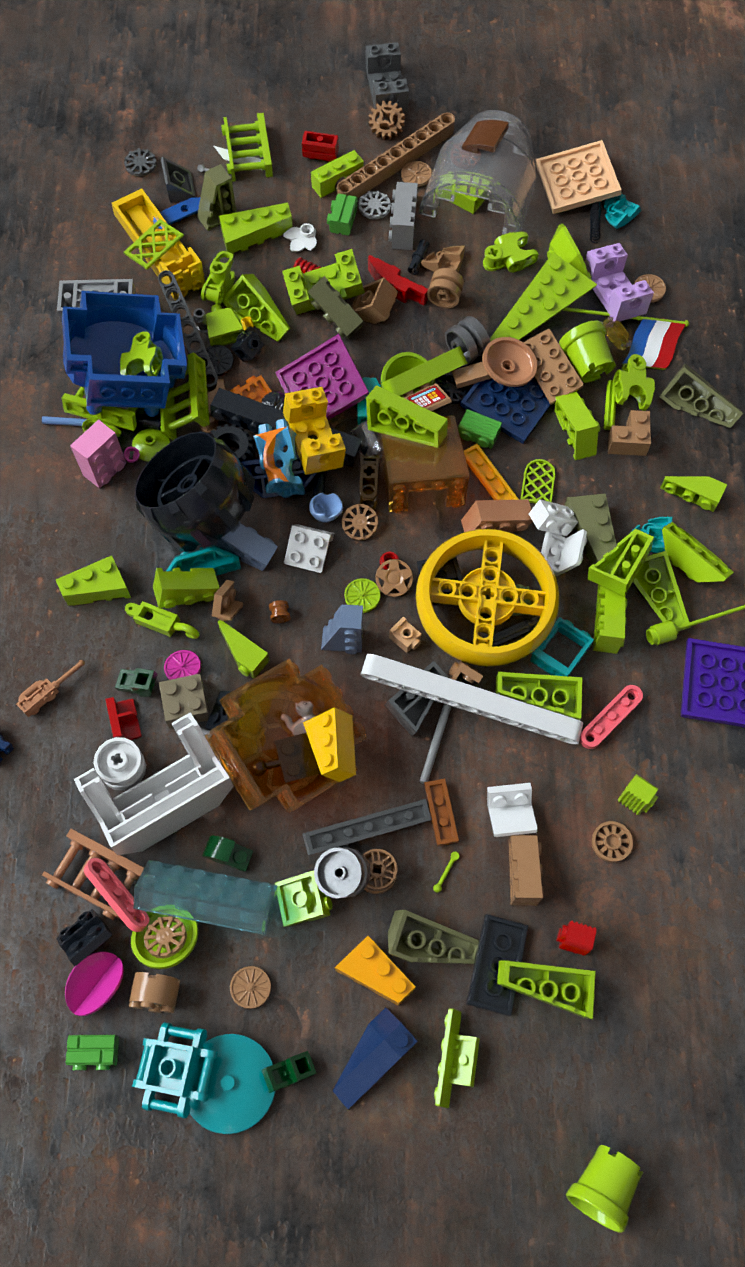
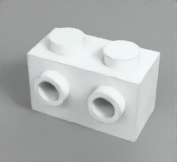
M540 499L529 513L538 530L568 536L578 523L574 512L568 506Z

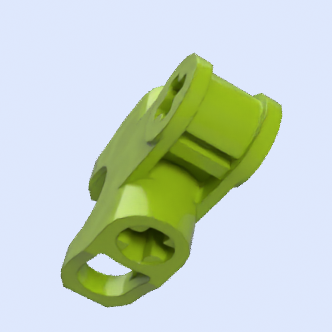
M527 232L507 233L499 236L495 240L494 245L488 246L485 249L483 267L488 271H496L507 267L509 272H517L534 264L539 254L534 249L522 250L520 248L528 242L529 236Z
M221 251L213 259L210 265V275L202 287V301L208 300L220 305L225 295L232 288L235 281V273L231 271L234 262L232 253ZM224 257L229 258L227 263L220 262V259Z
M143 331L136 334L133 338L130 352L121 354V375H137L142 371L148 376L158 375L162 367L163 354L160 347L152 342L148 332Z
M633 354L628 359V362L622 366L621 370L618 369L613 379V392L617 404L623 405L630 394L638 401L639 409L646 411L652 402L655 381L653 378L646 377L645 359L638 354Z

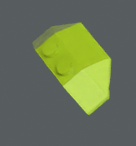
M560 224L550 242L549 251H547L548 259L554 252L591 279L586 264L565 225Z
M671 522L662 529L665 551L667 550L671 563L682 569L688 578L696 582L725 581L734 573L719 557L691 534L677 527L675 523Z

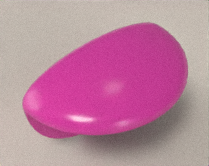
M96 952L88 955L73 968L65 986V1000L72 1013L77 1016H87L95 1013L110 1001L118 990L123 978L124 965L121 959L109 952Z

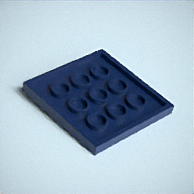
M534 377L529 383L519 387L505 386L492 378L477 382L460 403V407L465 410L468 409L502 422L501 431L524 444L552 405Z

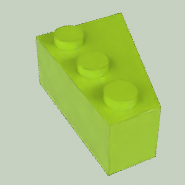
M112 555L56 579L57 585L68 606L94 603L93 601L97 600L111 601L113 598H131Z
M156 568L153 590L158 608L165 607L169 609L181 604L191 605L198 601L214 600V594L220 588L214 568H190V571H180V568H173V571H163L162 568Z

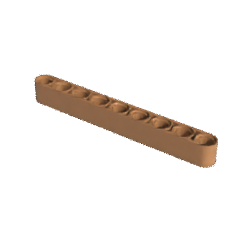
M443 113L339 182L337 184V194L356 196L358 199L400 171L406 164L413 162L452 136L454 133L455 116L451 113Z

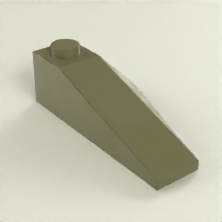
M686 364L683 365L659 396L674 409L691 413L694 416H700L729 428L743 414L739 408Z
M397 910L394 912L388 931V951L390 955L408 962L474 964L479 940L407 910Z

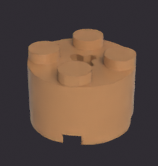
M135 973L129 1007L134 1009L147 1008L149 1012L160 1014L162 1012L174 1013L180 980L161 974Z

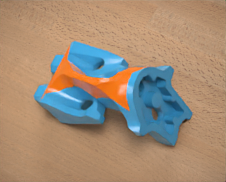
M285 419L276 421L275 430H272L269 424L259 425V434L254 435V439L260 456L261 468L266 470L268 483L266 485V492L276 493L287 498L296 494L303 495L305 490L301 478L294 476L291 469L292 461L297 459L294 443L296 433L290 428L289 423ZM287 445L288 450L284 453V447ZM277 460H282V467L278 468L276 466Z

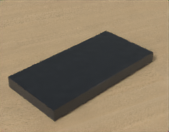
M488 914L484 915L466 1005L506 1016L512 1015L516 991L497 984L499 961L522 962L529 925Z

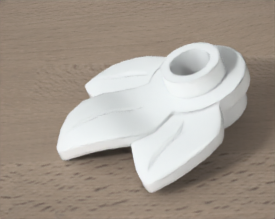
M309 223L303 224L300 228L292 227L283 234L285 238L291 240L290 250L292 252H300L304 248L311 251L317 244L315 238L316 230Z

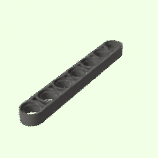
M162 271L158 276V281L171 312L176 313L179 309L186 311V315L180 319L183 340L189 354L194 352L200 358L208 361V365L205 367L206 377L209 375L213 376L215 382L210 385L207 384V389H214L217 386L218 380L216 371L175 276L170 271ZM170 276L172 281L170 284L162 283V278ZM173 292L179 294V298L176 301L169 299V295ZM185 326H192L193 332L185 334L183 332ZM193 342H198L201 345L198 351L191 350L190 345Z

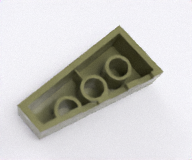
M606 494L567 497L565 506H568L574 512V516L578 521L573 529L576 532L582 529L587 531V542L584 548L591 565H595L603 558V555L607 552L609 553L617 546Z

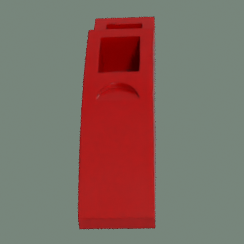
M371 255L368 256V270L375 281L385 278L398 291L396 299L406 303L409 298L419 304H426L428 301L427 288L400 276L401 269L396 266L390 265Z

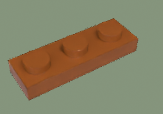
M440 779L424 782L437 847L458 843L459 839L446 780Z

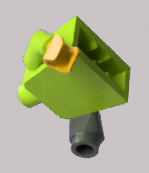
M218 304L211 307L212 312L205 314L203 309L198 308L194 311L193 315L198 331L208 333L210 346H224L235 343L237 341L236 337L243 332V329L245 331L248 327H254L251 317L243 318L238 313H234L231 308L222 309L221 305Z

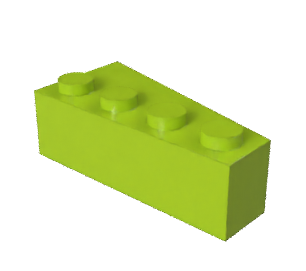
M599 584L597 589L593 651L617 654L625 642L627 598L626 595L623 596Z

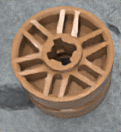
M441 268L433 273L428 288V299L439 307H455L459 302L464 286L463 277L452 269Z
M372 849L365 852L363 855L370 866V878L364 890L371 894H383L389 891L397 878V863L394 857L382 849ZM373 870H381V874L373 873Z

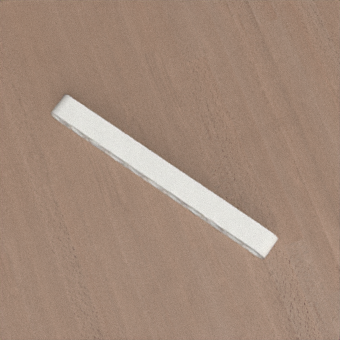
M375 654L366 655L361 676L366 679L566 743H579L583 722Z

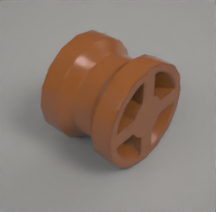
M279 600L269 604V610L272 612L270 616L271 622L284 623L291 619L290 613L287 611L289 608L287 601Z

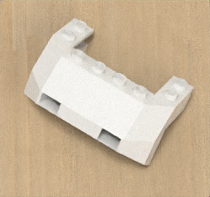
M191 713L171 723L188 755L115 798L111 797L94 768L74 779L80 794L100 823L107 841L116 855L146 850L218 807L233 788L230 777L216 758Z

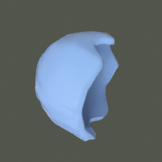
M319 493L311 499L309 510L318 521L330 522L342 513L343 502L335 493L328 495Z

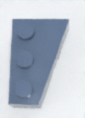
M239 521L240 526L235 532L232 533L230 531L219 539L218 544L215 546L241 557L242 562L263 571L278 546L271 539L263 538L255 529L245 527Z
M342 604L334 614V618L329 620L328 626L325 625L323 627L321 650L345 651L348 654L362 652L363 606Z

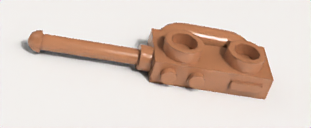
M79 660L75 666L57 681L54 680L52 683L48 679L36 681L21 693L19 702L16 703L17 706L27 717L37 714L41 706L56 697V694L59 692L57 690L60 687L59 685L80 667L84 666L85 661Z

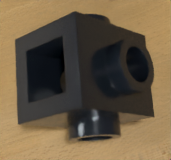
M253 331L241 332L236 337L237 341L231 349L242 362L249 361L261 353L260 349L264 346V343L261 341L260 336Z

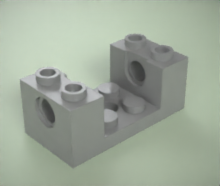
M133 279L59 281L57 312L62 323L63 307L80 308L81 291L137 294Z

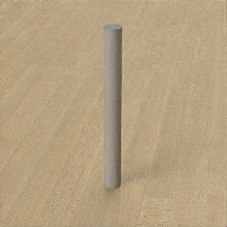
M446 704L443 705L419 780L422 784L429 780L451 710V706Z

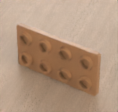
M550 329L523 342L533 351L536 357L537 371L534 378L550 404L555 403V397L576 392L584 387Z

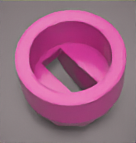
M131 446L125 449L124 458L127 462L134 463L139 459L140 454L137 448ZM130 451H134L133 460L129 459Z

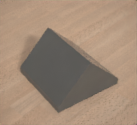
M162 157L161 163L170 203L195 198L196 195L190 170Z

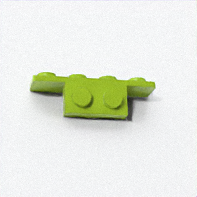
M452 1008L448 1009V1014L445 1017V1038H443L441 1043L442 1060L438 1066L439 1081L434 1093L435 1105L443 1108H449L452 1084L474 1087L480 1038L459 1035L462 1013Z

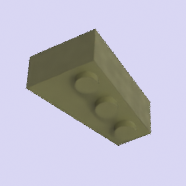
M221 164L205 171L197 218L208 231L220 225L219 216L237 212L232 178Z

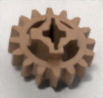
M382 101L381 106L377 103V109H371L372 114L369 115V120H371L369 121V127H372V133L376 132L377 138L382 135L383 140L386 136L391 140V135L397 137V131L402 132L401 126H405V115L402 113V108H398L397 103L392 105L391 101L388 104Z

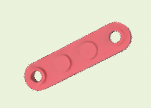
M636 685L626 686L583 729L580 736L582 746L587 749L598 747L639 705L643 698L642 690ZM628 695H632L634 700H630ZM587 737H592L593 742H589L587 740Z
M98 858L90 859L84 867L86 877L130 930L134 932L143 931L149 923L148 914L103 860Z

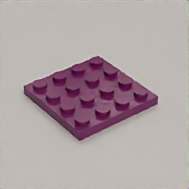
M339 334L275 372L285 393L323 387L328 401L327 420L364 400L369 395V391Z

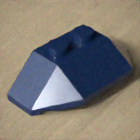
M296 454L297 459L292 461L291 469L294 476L301 478L305 489L317 473L305 475L300 458ZM260 459L242 462L255 479L253 491L262 498L280 496L276 493L266 492L268 478L266 470L261 468ZM282 460L276 461L278 468L283 466Z

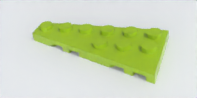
M553 252L491 336L490 342L500 337L521 340L524 336L567 308L568 305L581 298L585 293L595 288L597 284Z

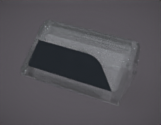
M367 420L350 431L352 436L362 439L360 454L365 456H376V454H379L382 457V448L374 431L368 430Z

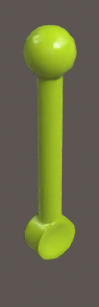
M458 852L451 853L449 864L438 884L433 887L436 893L441 892V886L454 862L459 859Z

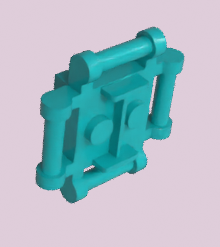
M164 1022L160 1027L157 1040L144 1038L142 1044L144 1049L137 1078L133 1080L132 1087L145 1089L142 1101V1108L144 1110L152 1111L155 1109L177 1114L180 1118H187L190 1113V1099L207 1102L209 1094L206 1093L214 1059H217L218 1052L202 1049L207 1039L206 1029L198 1028L197 1030L175 1027L171 1023ZM170 1036L192 1039L193 1043L192 1046L168 1042ZM200 1056H201V1057H205L204 1063H203L202 1072H201L202 1062H199ZM198 1085L197 1092L193 1091V1086ZM156 1092L180 1096L179 1103L155 1099Z

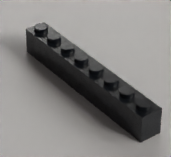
M222 388L218 389L210 404L211 417L235 424L237 427L241 426L253 433L259 434V425L269 424L272 430H275L276 421L285 419L283 410ZM331 428L332 434L340 433L346 448L343 465L353 467L361 449L362 439ZM315 435L308 436L310 439H318Z

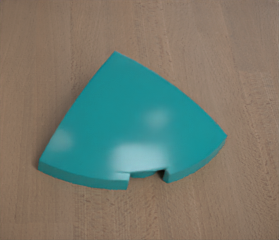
M623 194L606 199L604 205L606 219L616 229L629 223L641 212L640 205L628 201Z
M673 517L649 519L648 523L644 524L642 528H640V525L634 528L654 537L650 552L660 553L665 551L662 529L672 522Z

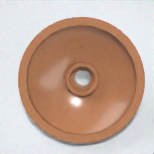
M500 337L494 339L486 346L483 352L482 361L486 372L492 379L502 385L509 387L523 386L533 379L537 371V360L533 351L525 343L515 338Z

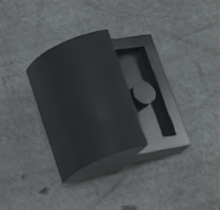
M91 909L82 913L72 926L65 927L56 939L60 947L65 951L69 961L75 967L113 934L98 914Z

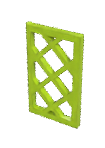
M159 219L128 247L124 254L148 270L184 234ZM160 225L165 228V231L155 232ZM175 234L177 236L172 241H168V235ZM165 235L166 241L155 242V236ZM152 236V242L142 243L147 237ZM156 246H166L162 251L156 252ZM153 247V253L143 254L142 248ZM135 248H139L140 254H132L131 252ZM153 257L149 263L143 261V258Z

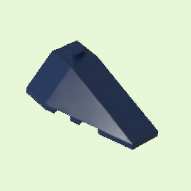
M387 1008L383 1009L368 1024L333 1089L335 1095L347 1109L356 1103L418 1042Z

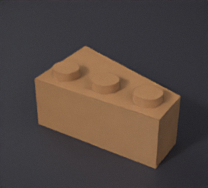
M511 835L509 838L511 905L537 906L543 899V886L541 882L542 864H540L539 860L542 847L541 842H538L537 835Z

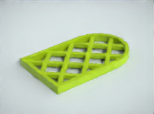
M536 459L527 464L524 472L521 499H526L530 496L532 499H528L529 503L536 504L542 498L545 501L552 502L555 469L551 463L543 459ZM536 463L538 467L533 469L531 465ZM548 465L551 469L546 471L543 467ZM541 469L544 474L539 476L536 471ZM531 474L537 477L533 481L528 477ZM547 475L550 480L545 483L542 477ZM525 479H527V480L529 481V483L526 484V485H525ZM539 480L543 485L537 487L534 483ZM552 482V486L550 489L548 484ZM530 485L535 488L532 492L527 489ZM543 487H546L548 490L545 494L540 491ZM525 490L528 494L523 497V492ZM535 492H538L541 495L537 499L532 495ZM549 494H550V501H549V500L547 499V497H546V496L549 495Z

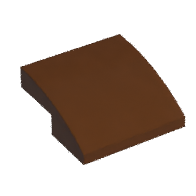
M500 120L476 122L463 143L462 150L478 154L480 149L494 153L509 128V122Z

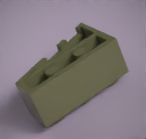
M325 276L308 291L313 300L311 304L317 310L321 309L325 313L323 317L329 324L333 322L337 326L335 330L342 338L344 336L347 339L351 338L364 325L363 320L345 302L340 293L328 283V279Z

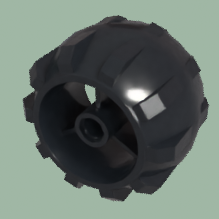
M207 432L190 433L175 439L151 458L136 481L135 505L152 528L159 532L169 543H172L179 551H195L197 546H202L204 549L217 545L218 540L230 531L234 533L240 526L239 521L244 513L250 511L254 501V495L251 492L254 490L255 479L223 440L217 439L213 434Z

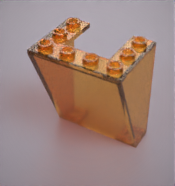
M454 415L443 416L447 418V436L438 448L379 433L389 512L401 513L408 511L409 491L422 492L424 490H443L447 488L446 507L457 508L465 505L469 471Z

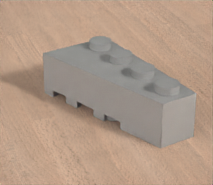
M397 182L396 189H393L392 200H395V203L391 205L393 217L390 216V227L392 230H389L388 240L392 241V249L413 250L418 183Z

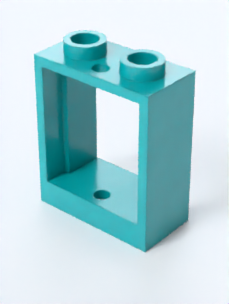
M559 617L548 637L533 652L530 661L550 675L569 677L591 647L594 639L586 631H580L574 627L573 623L569 620H563ZM557 632L583 647L569 667L543 652Z

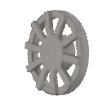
M368 191L360 197L359 211L366 218L380 219L390 212L391 202L387 194H383L380 191Z

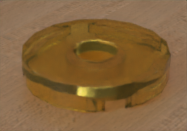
M613 317L606 318L603 321V325L609 340L622 351L629 348L631 341H628L629 334L625 327L619 321H613Z

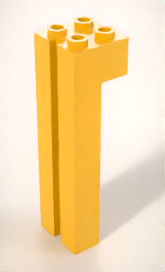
M143 189L111 203L115 217L133 242L154 225V217L157 221L161 219L167 223ZM161 226L162 229H158V228H157V229L155 230V232H156V231H165V228H164L163 226ZM175 234L168 235V241H172L177 236ZM165 235L155 236V242L166 241ZM152 236L147 237L142 243L152 242ZM179 240L151 268L157 276L165 270L172 272L183 297H185L189 290L201 289L205 283L201 260L191 247L187 248V251ZM156 246V252L162 251L166 246ZM153 247L142 248L143 254L153 253ZM153 257L145 259L149 263L153 259ZM170 276L162 278V283L170 284L172 281ZM175 292L170 294L174 300L179 298V294Z

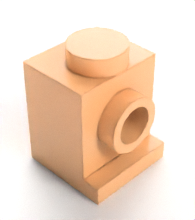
M402 617L389 631V638L406 653L411 649L415 650L421 643V633L408 623L405 617Z

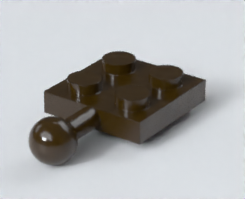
M307 733L273 741L277 758L269 761L256 759L250 764V771L254 776H262L267 770L280 767L284 783L321 773Z

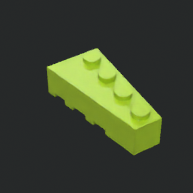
M288 203L219 216L226 250L233 255L234 252L239 250L242 252L247 250L253 244L257 243L260 245L270 237L272 239L279 237L293 227Z
M377 385L366 397L368 430L437 448L447 436V418Z
M498 672L496 676V694L581 720L582 677Z
M499 961L498 985L580 1017L593 1019L595 971L514 961Z

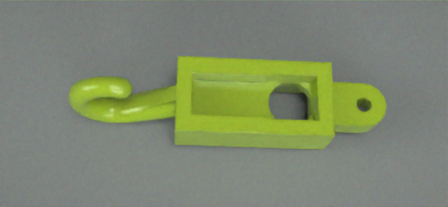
M143 601L140 605L128 603L125 606L127 615L133 617L138 625L172 637L174 631L178 630L185 631V635L189 638H199L198 630L189 624L179 623L180 619L177 614ZM150 612L153 614V618L150 620L144 619L145 614Z

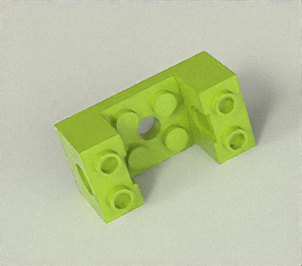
M352 249L334 254L337 263L302 273L300 266H296L282 271L296 315L316 309L311 304L313 300L308 291L324 276L344 300L365 293Z

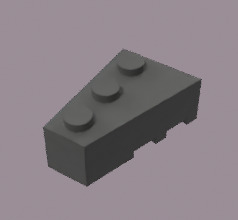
M435 661L424 669L425 671L448 677ZM400 690L384 706L406 731L413 736L419 729L434 700Z

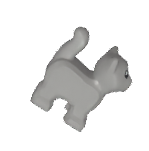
M311 701L295 703L297 713L302 716L297 721L293 722L287 714L281 716V719L285 721L286 726L294 736L306 733L303 722L316 717L313 713L314 704Z

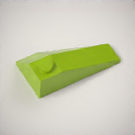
M242 274L223 298L222 302L227 308H231L234 313H238L243 318L251 317L255 327L277 342L290 330L266 288L254 274Z
M667 550L647 556L633 583L662 622L670 620L677 626L689 623Z

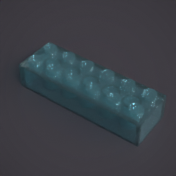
M148 860L134 887L133 909L266 935L275 909L278 885Z

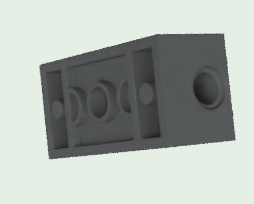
M398 42L366 46V72L374 109H377V103L381 106L382 101L385 104L391 101L392 105L397 103L398 108H402V113H407L409 89L407 80L402 79L401 53Z

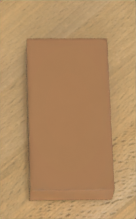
M483 361L452 371L457 388L491 379L484 368Z

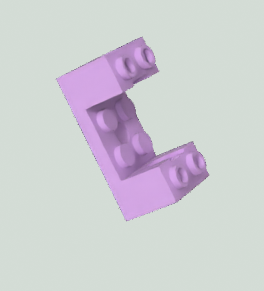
M620 243L588 251L585 260L591 280L597 284L593 290L615 323L647 314L654 294L645 280L632 285L626 277L623 269L628 254Z

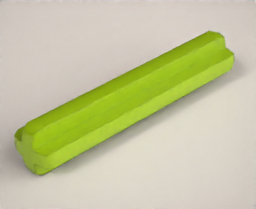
M613 380L608 381L606 389L605 430H611L612 425L615 426L616 400L613 392Z

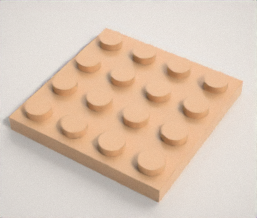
M603 140L536 159V166L553 214L621 195V187Z

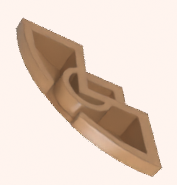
M465 246L443 248V251L437 252L436 256L435 252H432L421 261V265L433 272L441 268H448L459 272Z

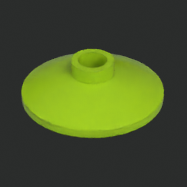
M148 428L142 430L134 437L132 447L138 449L139 459L149 462L157 452L170 443V440L161 430Z

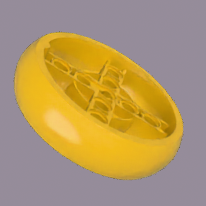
M476 529L448 539L429 556L418 578L416 606L426 633L444 652L469 664L500 666L526 657L548 637L558 615L559 588L556 576L549 562L530 542L513 533L502 530ZM483 550L481 568L471 571L462 581L435 578L439 570L454 557L469 551ZM502 553L508 554L526 565L536 577L542 591L516 588L511 577L500 570ZM492 557L496 559V561L491 562L487 558ZM485 576H492L494 580H487ZM448 589L452 593L444 594L442 590ZM470 592L472 596L466 597L462 593ZM510 597L513 601L506 602L503 598ZM523 600H531L533 604L528 605ZM432 602L459 606L462 614L475 624L472 644L459 639L442 625L435 614ZM487 613L490 618L485 619L480 614ZM513 613L540 616L535 628L524 638L512 644L492 647L494 626L505 622ZM484 632L488 637L481 638L478 633Z

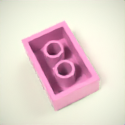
M97 420L70 445L83 476L99 489L104 484H107L111 477L121 471L126 464L116 433L100 420Z

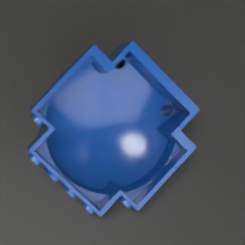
M81 291L80 308L63 307V363L66 374L76 385L84 387L87 411L92 415H97L102 411V406L144 408L145 413L150 417L158 415L160 408H165L169 388L174 387L177 378H185L187 362L180 314L162 313L160 311L158 295ZM143 331L148 332L152 342L160 347L163 354L162 367L158 375L148 376L144 371L137 375H121V354L130 352L133 338L136 334Z

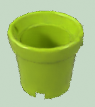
M597 320L574 327L559 341L563 352L570 359L581 381L583 380L585 383L600 379V374L604 371L606 374H609L616 366L605 338L606 329L603 323Z
M600 1145L578 1182L572 1184L566 1192V1197L577 1209L594 1221L621 1233L625 1231L628 1224L627 1213L643 1171H639L640 1167L622 1153L617 1152V1154L610 1155L608 1154L610 1147Z

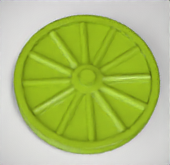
M360 578L353 580L345 589V602L347 605L363 606V613L369 612L378 605L380 590L376 583L369 579Z

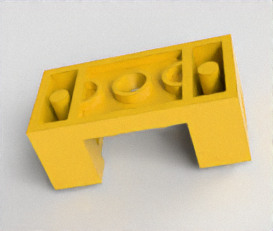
M323 387L285 393L283 414L290 428L296 433L294 443L305 475L341 468L344 463L346 448L340 433L332 434L326 418L328 401ZM315 435L318 439H310L308 436Z

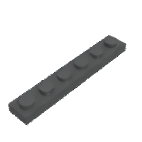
M426 799L306 832L302 835L307 853L311 855L432 819Z

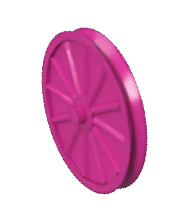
M179 650L172 653L164 664V672L169 680L199 674L201 671L199 657L189 650Z

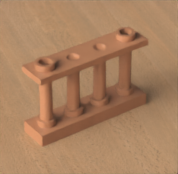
M70 829L66 837L71 840V847L53 876L45 871L43 872L42 876L47 879L46 884L55 889H58L60 886L104 910L102 914L111 920H114L115 917L121 920L110 905L107 906L98 901L101 894L96 888L90 896L79 890L87 878L84 873L85 865L92 858H103L108 861L107 865L113 873L120 868L126 870L127 877L123 885L128 891L133 882L137 881L138 878L145 881L149 872L142 866L121 855H116L114 851ZM85 848L90 851L88 854L90 856L72 886L61 881V878L77 852Z

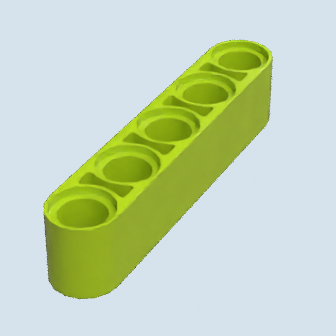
M458 346L382 382L381 385L383 389L400 396L468 362L461 346Z

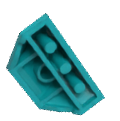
M212 546L205 549L201 547L199 550L183 552L175 556L166 571H173V568H180V571H190V568H214L215 574L218 576L241 569L238 556L217 546Z

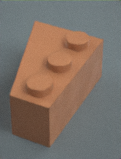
M528 499L476 500L461 520L464 532L476 529H497L509 533L524 531L528 529L533 521L529 516L531 506Z

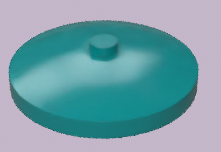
M225 1034L206 1041L202 1049L216 1051L218 1055L217 1059H214L206 1093L209 1094L208 1100L206 1102L190 1099V1114L196 1122L212 1132L234 1134L245 1131L256 1125L266 1115L272 1105L276 1091L269 1093L262 1069L273 1065V1062L261 1045L246 1036ZM200 1056L199 1062H202V1067H201V1072H202V1068H203V1063H204L205 1057H201V1056ZM198 1085L193 1086V1091L197 1092Z

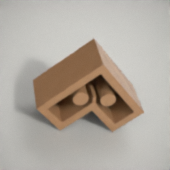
M631 410L626 426L612 425L608 436V454L647 455L651 445L650 411Z

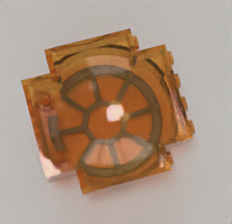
M289 658L225 695L220 700L228 720L213 728L205 735V738L249 810L262 805L275 796L286 811L290 813L338 783V781L323 776L321 773L284 783L280 767L269 769L262 776H254L251 773L250 764L256 759L269 761L277 758L273 741L294 736L286 726L285 721L281 719V716L287 714L293 722L302 718L296 711V702L311 701L314 704L313 713L316 716L334 707L352 715L354 746L367 738L364 727L356 721L353 709L345 703L342 698V691L334 685L330 672L323 665L300 676L298 666L291 662Z

